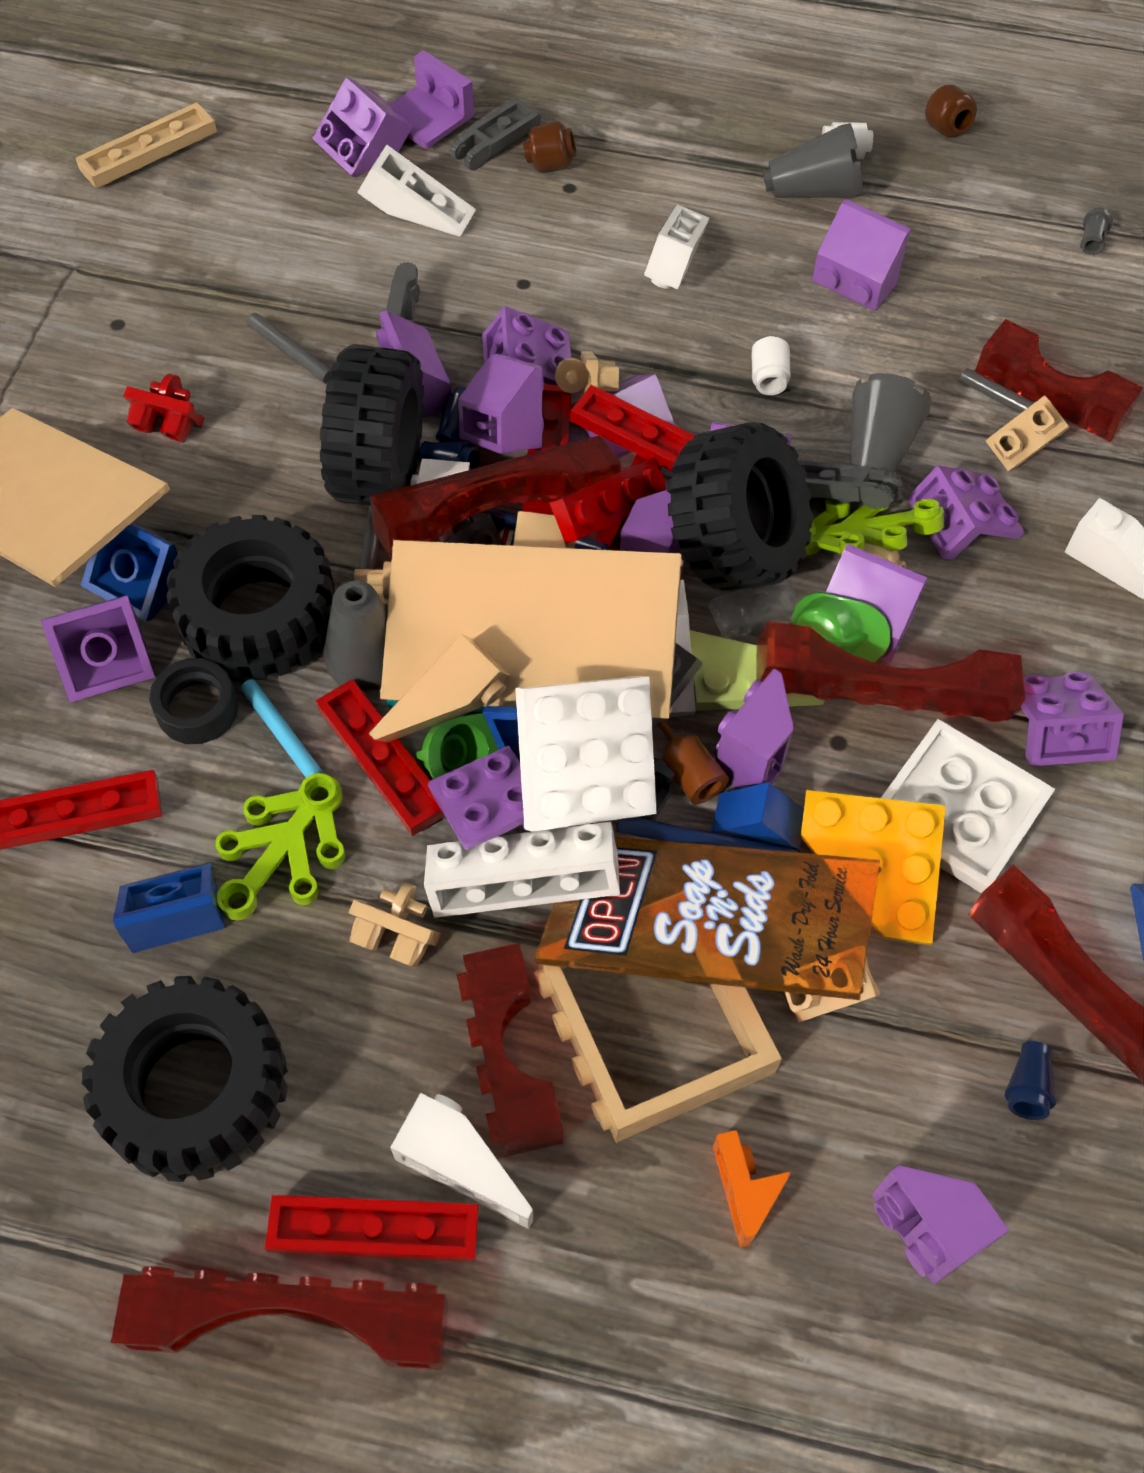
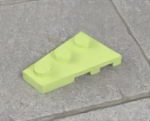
M690 630L691 653L703 662L701 668L693 677L696 711L740 709L745 704L743 701L745 694L754 681L759 679L763 682L773 669L782 673L789 707L824 704L826 695L820 660Z

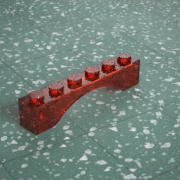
M598 435L370 496L373 530L392 560L393 540L437 542L449 529L474 514L494 507L519 502H553L620 472L621 462L601 436Z
M767 621L757 642L756 680L759 679L763 682L770 672L776 669L782 673L786 694L812 695L821 700L835 698L857 701L862 705H889L906 711L941 712L946 716L965 715L981 717L990 722L1009 721L1025 701L1021 655L979 649L968 657L945 666L924 669L895 668L872 663L849 654L827 641L809 626Z
M1012 865L981 893L968 915L1144 1083V1007L1117 986L1090 959L1059 917L1051 899L1015 865Z
M145 1266L142 1267L141 1275H123L110 1342L123 1350L178 1353L201 1336L227 1324L258 1316L292 1315L320 1320L347 1331L369 1346L389 1367L442 1370L448 1300L445 1294H437L436 1285L427 1283H407L405 1291L384 1290L385 1283L376 1280H353L352 1288L331 1287V1279L317 1276L300 1277L299 1285L279 1284V1276L267 1273H248L247 1281L245 1282L226 1280L227 1273L216 1270H195L194 1278L174 1277L175 1270Z

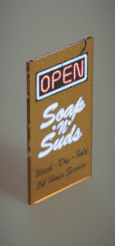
M615 837L618 852L620 895L554 903L538 950L535 952V961L539 965L860 1000L861 994L864 991L862 984L878 877L881 872L880 860Z

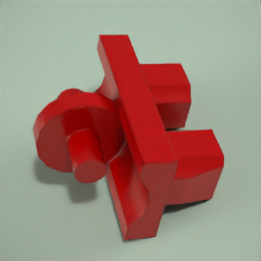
M166 374L161 383L152 381L150 392L127 386L123 395L131 404L126 422L134 430L151 433L156 417L164 419L160 432L171 440L184 443L192 426L201 428L205 419L203 415L195 413L194 405L188 402L190 391L182 389L181 379L177 375Z

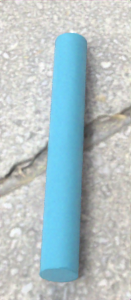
M254 679L244 682L241 686V691L305 778L315 773H324Z

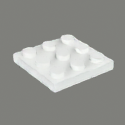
M648 676L516 688L525 830L534 832L657 814L650 679Z
M937 719L881 799L946 806L940 868L985 896L1051 797L1055 788Z

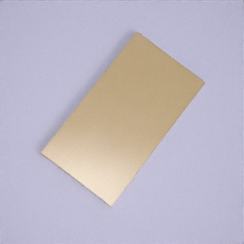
M11 408L0 417V555L54 587L61 584L171 490L168 483L14 408Z
M393 540L380 699L399 701L448 647L463 634L472 638L510 675L503 683L506 688L502 695L489 706L517 707L516 688L648 676L650 679L651 718L670 719L672 712L671 694L680 576L683 565L682 554Z

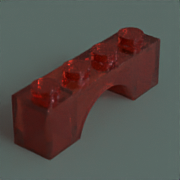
M1007 319L1003 321L983 346L975 372L1033 402H1037L1043 396H1046L1062 417L1108 442L1112 441L1130 416L1143 390V387L1109 370L1096 376L1076 377L1054 369L1044 360L1040 353L1039 335Z
M516 943L463 955L465 972L458 973L456 976L462 1002L471 1000L475 1016L466 1019L471 1047L481 1046L484 1064L476 1065L481 1095L489 1093L492 1095L495 1111L486 1113L492 1144L502 1142L505 1157L563 1144V1127L552 1081L537 1079L520 1071L509 1060L502 1045L504 1033L510 1021L518 1012L531 1004L530 986L520 944Z

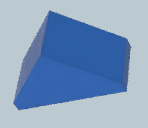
M769 782L720 793L712 833L797 849L798 855H800L803 841L801 830L804 809Z

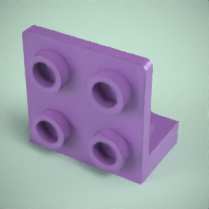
M423 50L414 56L417 86L392 102L390 106L413 126L407 137L421 147L428 149L474 117L472 80Z
M507 306L502 308L482 334L484 363L491 354H500L542 366L544 383L549 385H557L555 370L558 364L564 359L571 358L568 331Z
M937 465L906 497L912 508H914V504L922 499H934L943 508L944 528L935 534L928 535L942 559L953 560L979 534L1019 539L1025 534L1018 522L1019 516L1017 512L1006 503L999 492V483L988 473H978L962 468Z
M1072 671L1066 673L1065 676L1044 677L1041 675H1027L1022 679L1008 680L1007 690L1029 719L1025 759L1031 767L1117 760L1124 713L1090 674Z
M510 746L437 777L428 783L431 794L464 849H471L518 827L521 833L532 832L524 829L521 767Z

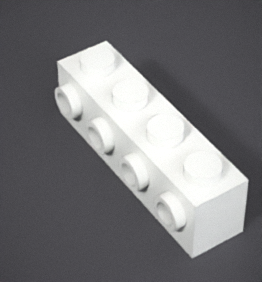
M612 823L585 824L497 836L471 849H464L460 841L427 845L424 888L434 918L620 895L618 852Z

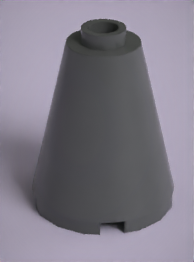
M851 123L842 124L768 161L769 169L763 170L766 192L773 191L775 198H854L855 196H860L862 194L860 161H857L855 151L857 143Z
M876 373L870 375L867 382L861 383V379L857 381L852 393L850 465L873 467V469L895 472L930 412L932 400L929 392L924 388L922 395L913 388L915 381L895 374Z
M363 581L346 582L335 591L323 652L324 662L329 675L340 686L353 679L362 692L363 688L377 686V690L381 689L388 611L376 590L370 584Z

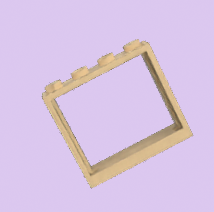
M685 893L639 911L631 941L653 933L655 920L660 912H665L669 915L671 925L686 919L680 914L678 909L681 901H689ZM701 904L703 916L700 919L692 920L697 928V942L693 952L746 1058L626 1110L562 969L602 953L564 949L566 941L538 952L539 970L533 973L539 985V992L543 999L551 996L557 1013L552 1014V1018L562 1042L570 1039L577 1054L571 1060L578 1080L582 1086L590 1084L597 1099L596 1102L591 1104L595 1118L600 1122L603 1131L610 1129L616 1143L776 1073L782 1060L730 956L723 955L718 950L715 927L713 929H706L704 927V923L711 921V919L708 917L703 904ZM683 926L682 930L686 936L685 926Z

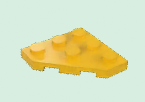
M806 790L801 830L802 840L823 862L835 880L846 881L842 886L844 891L862 910L884 940L932 945L946 806ZM845 867L847 873L845 874L846 879L843 880L837 876V873H839L841 877L844 878V874L840 873L838 871V868H841L842 871L845 872Z

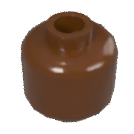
M944 85L938 88L928 100L925 109L926 120L933 129L949 138L958 137L972 126L977 113V104L974 98L955 85Z
M560 121L532 127L529 131V141L523 143L527 163H534L536 169L541 173L567 168L571 164L572 157L576 156V144L572 129L566 128Z

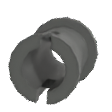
M1094 208L1084 217L1083 226L1085 231L1080 248H1084L1083 252L1086 254H1099L1104 249L1106 233L1110 230L1113 223L1110 212L1105 208Z

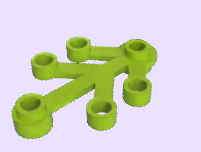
M827 498L825 500L826 510L810 524L809 531L812 535L810 544L805 547L806 556L819 552L821 548L842 555L847 544L865 551V542L882 546L888 551H898L907 546V530L902 526L911 525V530L921 535L935 534L944 528V510L939 506L938 501L922 499L914 504V508L911 511L873 517L878 512L884 511L889 507L885 509L877 507L874 509L868 508L864 504L841 523L831 525L837 519L844 518L850 514V502L843 503L837 499Z
M315 773L303 780L298 791L266 798L259 795L252 796L243 805L245 818L252 826L258 827L267 824L271 820L272 814L294 810L296 812L288 822L241 832L226 830L217 836L215 840L216 850L223 860L230 862L240 859L245 850L269 845L244 879L229 880L219 888L216 899L225 917L238 921L246 919L253 914L257 907L256 894L287 854L292 875L289 891L294 902L299 905H309L318 898L319 888L315 878L310 873L303 833L315 819L321 841L316 849L319 863L326 869H336L344 863L346 854L343 844L337 839L333 812L342 803L343 792L335 778L324 773ZM325 793L328 795L324 800H313L317 794ZM261 806L265 808L264 812L260 815L250 814L255 807ZM227 842H238L234 849L229 851L223 850V846ZM329 849H337L339 851L334 858H325L323 856ZM308 884L312 886L311 891L307 894L300 895L296 893L301 885ZM239 898L247 900L246 904L241 908H231L235 900Z

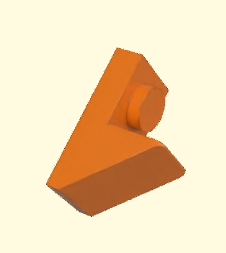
M734 1130L717 1134L713 1144V1151L739 1246L742 1248L751 1245L791 1173L785 1172L751 1180L750 1175L756 1173L752 1151L748 1144L741 1145L738 1132Z

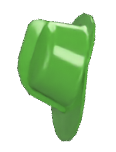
M816 592L805 596L799 601L792 614L791 634L795 635V640L801 651L814 660H829L850 666H865L879 660L886 653L891 642V629L885 616L876 607L862 601L830 593Z
M483 713L451 718L434 726L425 736L422 750L417 751L416 756L424 762L430 775L435 779L499 749Z

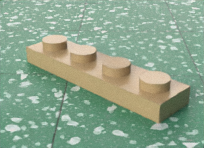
M196 102L82 154L75 159L79 170L95 188H98L216 133L215 120Z

